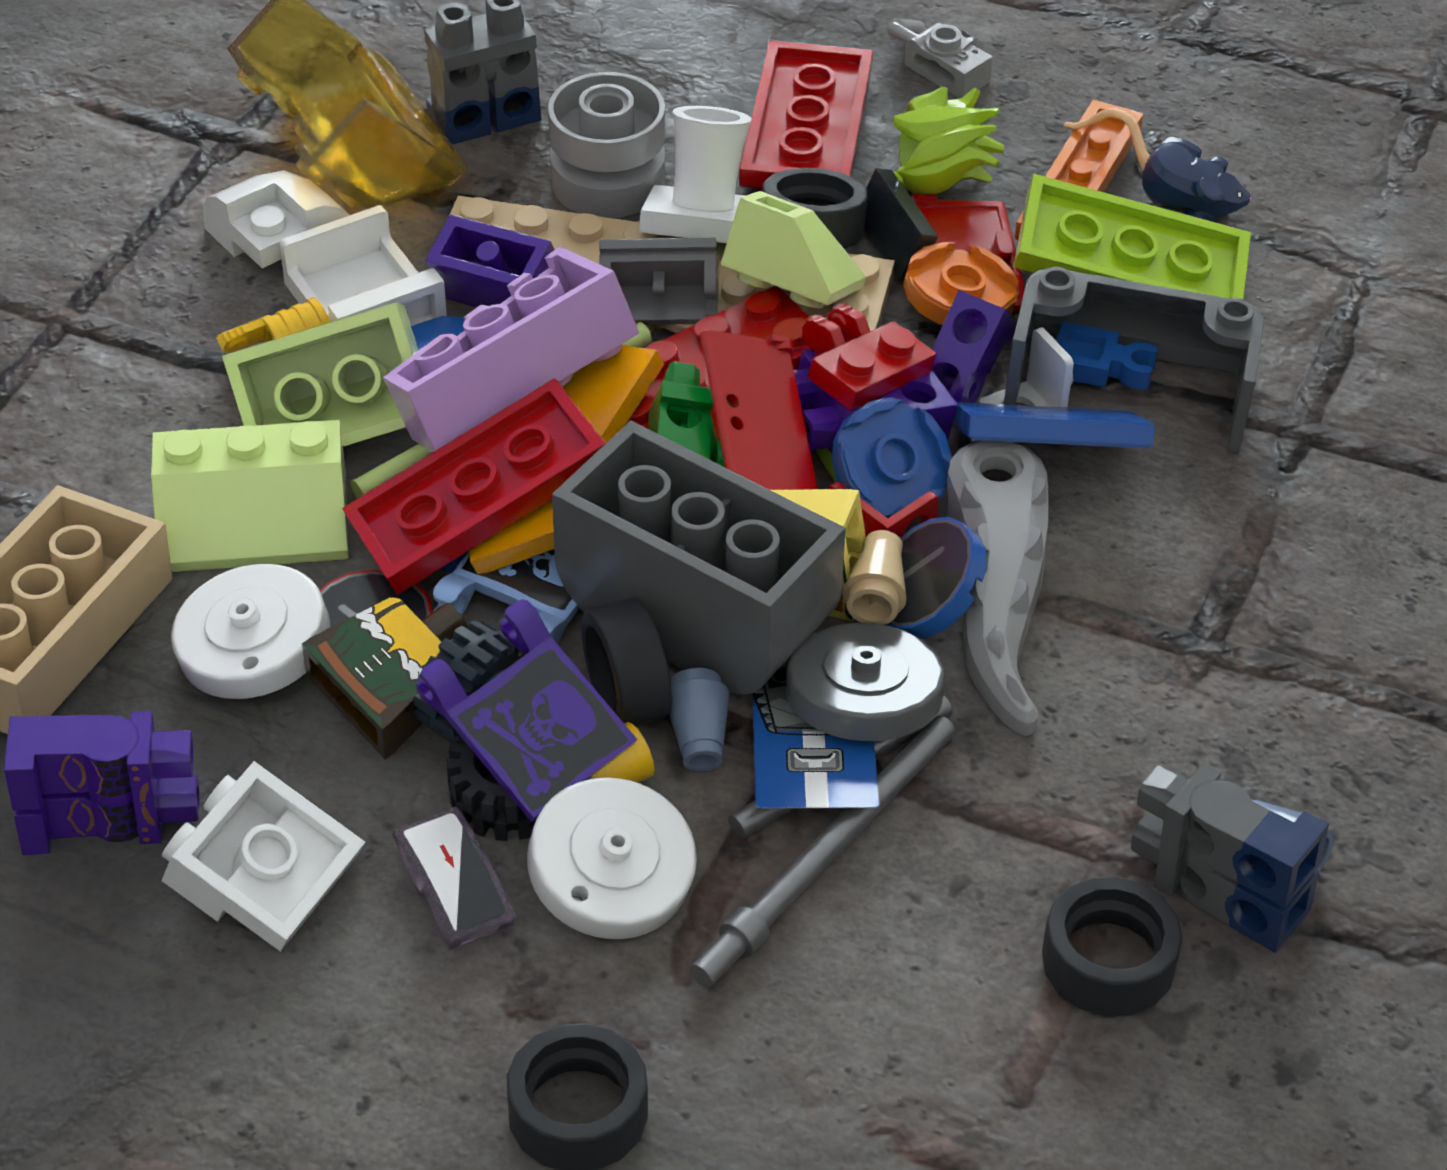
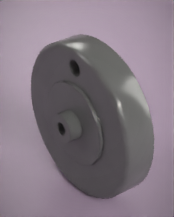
M849 623L825 628L810 635L787 661L786 696L791 708L809 725L836 737L856 741H882L902 737L921 729L933 720L943 702L945 669L939 655L920 638L891 626L874 623Z

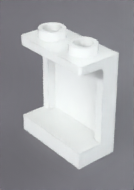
M381 205L283 238L279 243L285 285L300 304L312 297L317 298L324 307L330 322L395 302L405 306L411 326L439 316H447L444 280L434 268L420 273L415 269L391 238L388 213Z

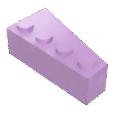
M559 246L545 257L549 267L547 270L534 279L530 273H523L507 285L511 296L504 302L491 306H478L464 317L463 327L465 330L458 336L454 334L439 335L385 375L383 379L411 439L431 452H435L555 378L561 386H564L572 379L574 372L593 361H602L617 354L621 350L622 344L638 335L639 331L615 272Z

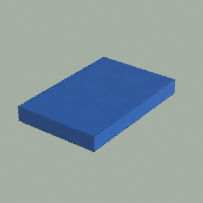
M956 402L958 406L953 424L971 440L1148 449L1149 446H1153L1155 424L1132 411Z

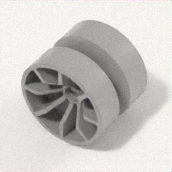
M597 72L571 79L552 94L548 103L549 140L551 144L550 170L552 191L558 201L576 213H589L607 218L626 217L641 212L653 185L665 186V103L661 93L649 82L633 75L617 72Z

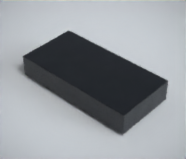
M875 168L866 187L868 200L865 230L883 257L895 260L894 273L899 280L904 281L911 257L923 247L935 244L938 235L894 172L888 169Z

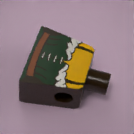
M390 597L303 642L302 649L306 676L386 760L422 724L421 720L414 713L417 707L413 705L414 695L418 693L416 683L422 669L426 667L425 664L430 656H437L440 652L438 645L445 638L448 640L453 639V631L461 625L467 628L468 625L458 610L449 603L443 604L426 618L420 620L401 599Z

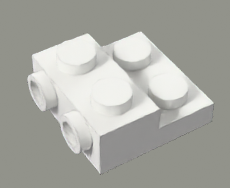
M253 761L237 781L227 775L216 786L203 806V809L209 812V814L196 828L186 822L172 837L162 853V857L168 860L169 863L161 881L217 922L227 912L281 952L360 854L365 841Z

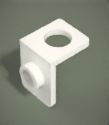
M1043 327L1033 330L1027 381L1022 382L1020 385L1017 403H1023L1028 406L1068 407L1070 386L1073 383V359ZM1006 389L981 398L979 403L1004 404Z

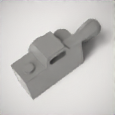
M894 18L888 23V35L892 39L902 40L906 43L904 65L938 86L947 87L948 92L962 98L973 88L980 89L990 82L993 56L977 48L978 38L963 29L941 23H936L927 29L922 21Z

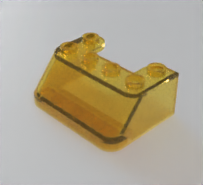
M270 0L227 48L240 67L236 72L240 81L258 95H261L264 91L273 95L275 103L286 114L296 120L292 128L302 139L295 146V151L300 157L296 162L299 170L318 186H322L325 182L334 186L333 188L338 196L352 208L358 210L362 205L369 209L378 205L383 207L452 186L468 169L466 163L397 69L378 51L306 0Z

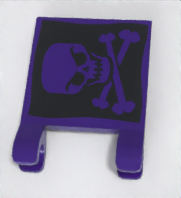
M521 599L506 609L505 617L502 618L499 626L500 631L507 640L525 653V656L470 696L466 695L449 665L443 660H434L422 669L420 678L416 683V689L431 707L448 720L528 819L533 822L538 818L544 806L557 793L577 782L588 780L634 745L637 739L551 637L533 605L528 600Z

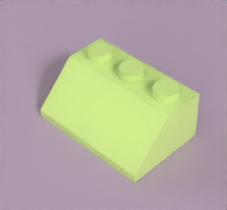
M395 302L223 355L222 358L244 426L340 420L343 447L406 428L383 377L419 350L404 305Z
M340 420L153 432L151 479L154 518L166 523L172 572L236 568L254 564L278 565L349 559L348 518L342 509L347 506V487Z

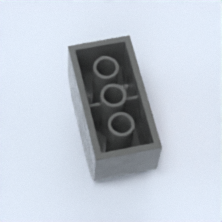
M631 420L552 493L555 564L563 586L579 608L585 613L587 609L632 597L642 601L657 628L667 662L682 670L690 668L711 669L721 676L722 683L727 686L729 693L746 695L761 689L840 602L843 581L845 527Z

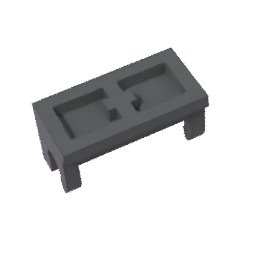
M716 237L600 239L599 264L615 272L636 324L639 322L644 325L696 324L702 318L718 313L719 264Z

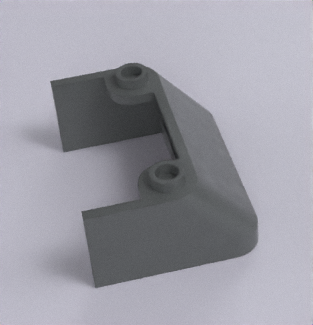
M1061 267L1039 270L1028 278L1013 338L1004 404L1016 405L1033 330L1043 327L1056 340L1063 321L1120 333L1118 344L1128 345L1135 342H1144L1158 347L1157 360L1239 374L1227 452L1239 454L1256 383L1264 327V318L1257 308L1239 298H1224L1069 271Z

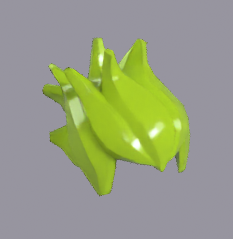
M941 86L933 92L913 98L906 106L904 113L894 116L893 125L901 131L899 141V161L901 167H899L898 171L893 172L907 191L912 192L914 195L920 193L937 195L965 180L973 179L982 183L992 182L993 178L984 169L983 165L996 167L999 164V160L988 153H1004V145L986 136L997 130L996 125L980 124L996 116L1000 110L999 108H973L980 95L979 89L973 88L962 98L948 100V88Z

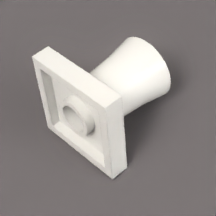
M683 106L673 110L675 134L674 187L653 185L641 209L639 232L682 238L716 237L717 242L727 243L741 197H744V195H736L735 192L742 151L752 121L750 116L730 109L709 106Z

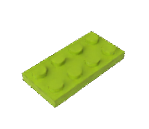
M1033 174L1027 191L1014 267L1033 273L1050 267H1061L1074 272L1244 300L1251 232Z

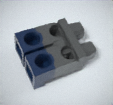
M485 0L486 13L472 17L465 4L452 3L437 8L435 27L424 29L425 43L429 48L427 51V65L431 84V98L426 99L427 118L446 146L490 135L491 124L497 132L542 120L535 52L537 48L536 34L524 19L518 0ZM518 99L523 106L516 112L508 113L503 111V105L508 101ZM469 112L473 118V121L465 126L453 124V118L456 115Z
M1204 763L1189 779L1162 764L1158 765L1138 790L1137 806L1148 811V813L1138 823L1132 834L1130 850L1157 864L1154 887L1170 896L1179 889L1182 896L1192 905L1276 953L1312 908L1319 869L1317 868L1321 864L1329 823L1306 811H1303L1296 821L1292 822L1253 802L1247 791L1239 785L1220 780L1221 772Z

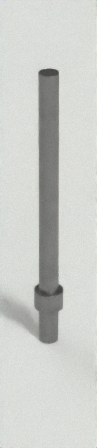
M936 716L877 776L879 806L877 808H845L749 907L741 906L737 908L719 927L720 937L690 967V973L698 984L710 988L740 956L750 957L768 939L770 935L769 926L955 735V727L949 719L944 716Z

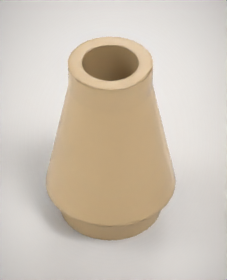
M877 530L867 535L864 548L843 587L842 595L847 604V610L855 620L861 623L888 624L896 618L897 614L906 604L907 599L901 557L903 544L901 539L890 531Z

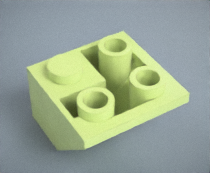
M762 191L740 198L721 261L722 266L738 271L737 278L740 281L760 288H770L771 284L791 291L790 299L812 308H823L824 304L829 305L864 287L865 274L813 210Z

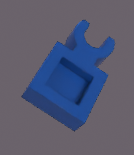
M1066 321L1062 322L1056 339L1057 343L1073 359V381L1105 388L1108 378L1113 377L1118 378L1124 385L1139 390L1149 389L1152 369L1154 370L1156 365L1158 347L1144 342H1135L1128 345L1118 344L1119 332Z

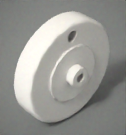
M247 565L215 576L197 588L186 599L175 616L171 630V643L182 672L196 688L221 698H253L280 690L306 673L302 643L310 637L330 628V619L320 590L305 574L283 565Z
M611 777L593 778L577 782L552 797L544 806L535 822L527 852L530 880L536 894L545 907L569 927L584 934L605 939L638 937L664 925L683 904L692 884L697 863L696 846L692 832L678 809L660 793L643 784Z

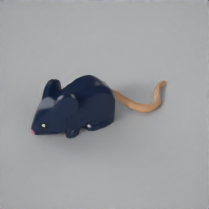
M1109 108L1081 122H1065L1063 124L1065 128L1081 130L1107 118H1116L1124 122L1131 132L1137 160L1142 169L1144 192L1151 201L1159 205L1183 208L1186 215L1213 221L1215 218L1226 216L1245 207L1252 199L1249 192L1241 186L1236 177L1225 172L1228 166L1227 160L1221 157H1213L1206 161L1201 158L1202 150L1189 141L1168 137L1149 155L1138 123L1133 116L1123 110Z

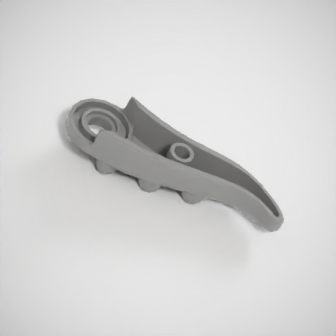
M975 441L960 448L952 457L947 478V517H951L968 526L978 534L986 548L987 569L982 582L978 579L975 580L974 586L969 592L975 598L964 616V660L977 691L991 710L1014 732L1023 736H1029L1037 730L1038 710L1022 685L1017 663L1037 605L1046 562L1048 531L1047 472L1042 460L1025 446L1008 441ZM991 469L1004 470L1011 474L1013 478L1003 482L991 481L985 478L982 473Z

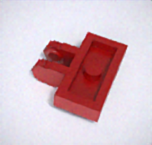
M841 303L832 307L833 310L826 314L827 317L814 315L808 318L807 322L801 325L805 346L807 345L809 350H814V354L817 355V357L812 359L807 378L848 410L852 411L931 372L937 353L918 340L911 331L901 327L894 321L870 331L864 314L857 309L854 310L853 306H848L847 303L844 305Z

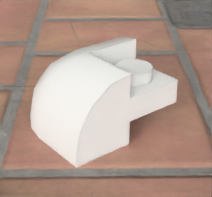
M285 170L251 177L207 197L203 205L205 230L234 257L245 252L261 268L281 260L279 243L283 238L350 215L311 180Z

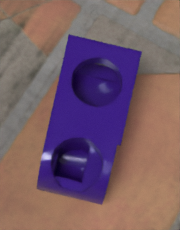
M958 290L932 347V350L937 355L931 371L934 372L956 402L976 403L983 389L987 373L990 374L1004 344L1010 345L1015 334L1017 322L1006 309L961 290Z

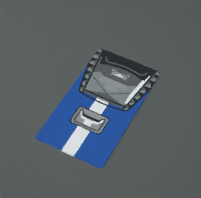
M779 668L761 689L753 693L756 807L877 808L879 806L874 741H856L836 737L822 732L802 720L791 708L786 696V668Z

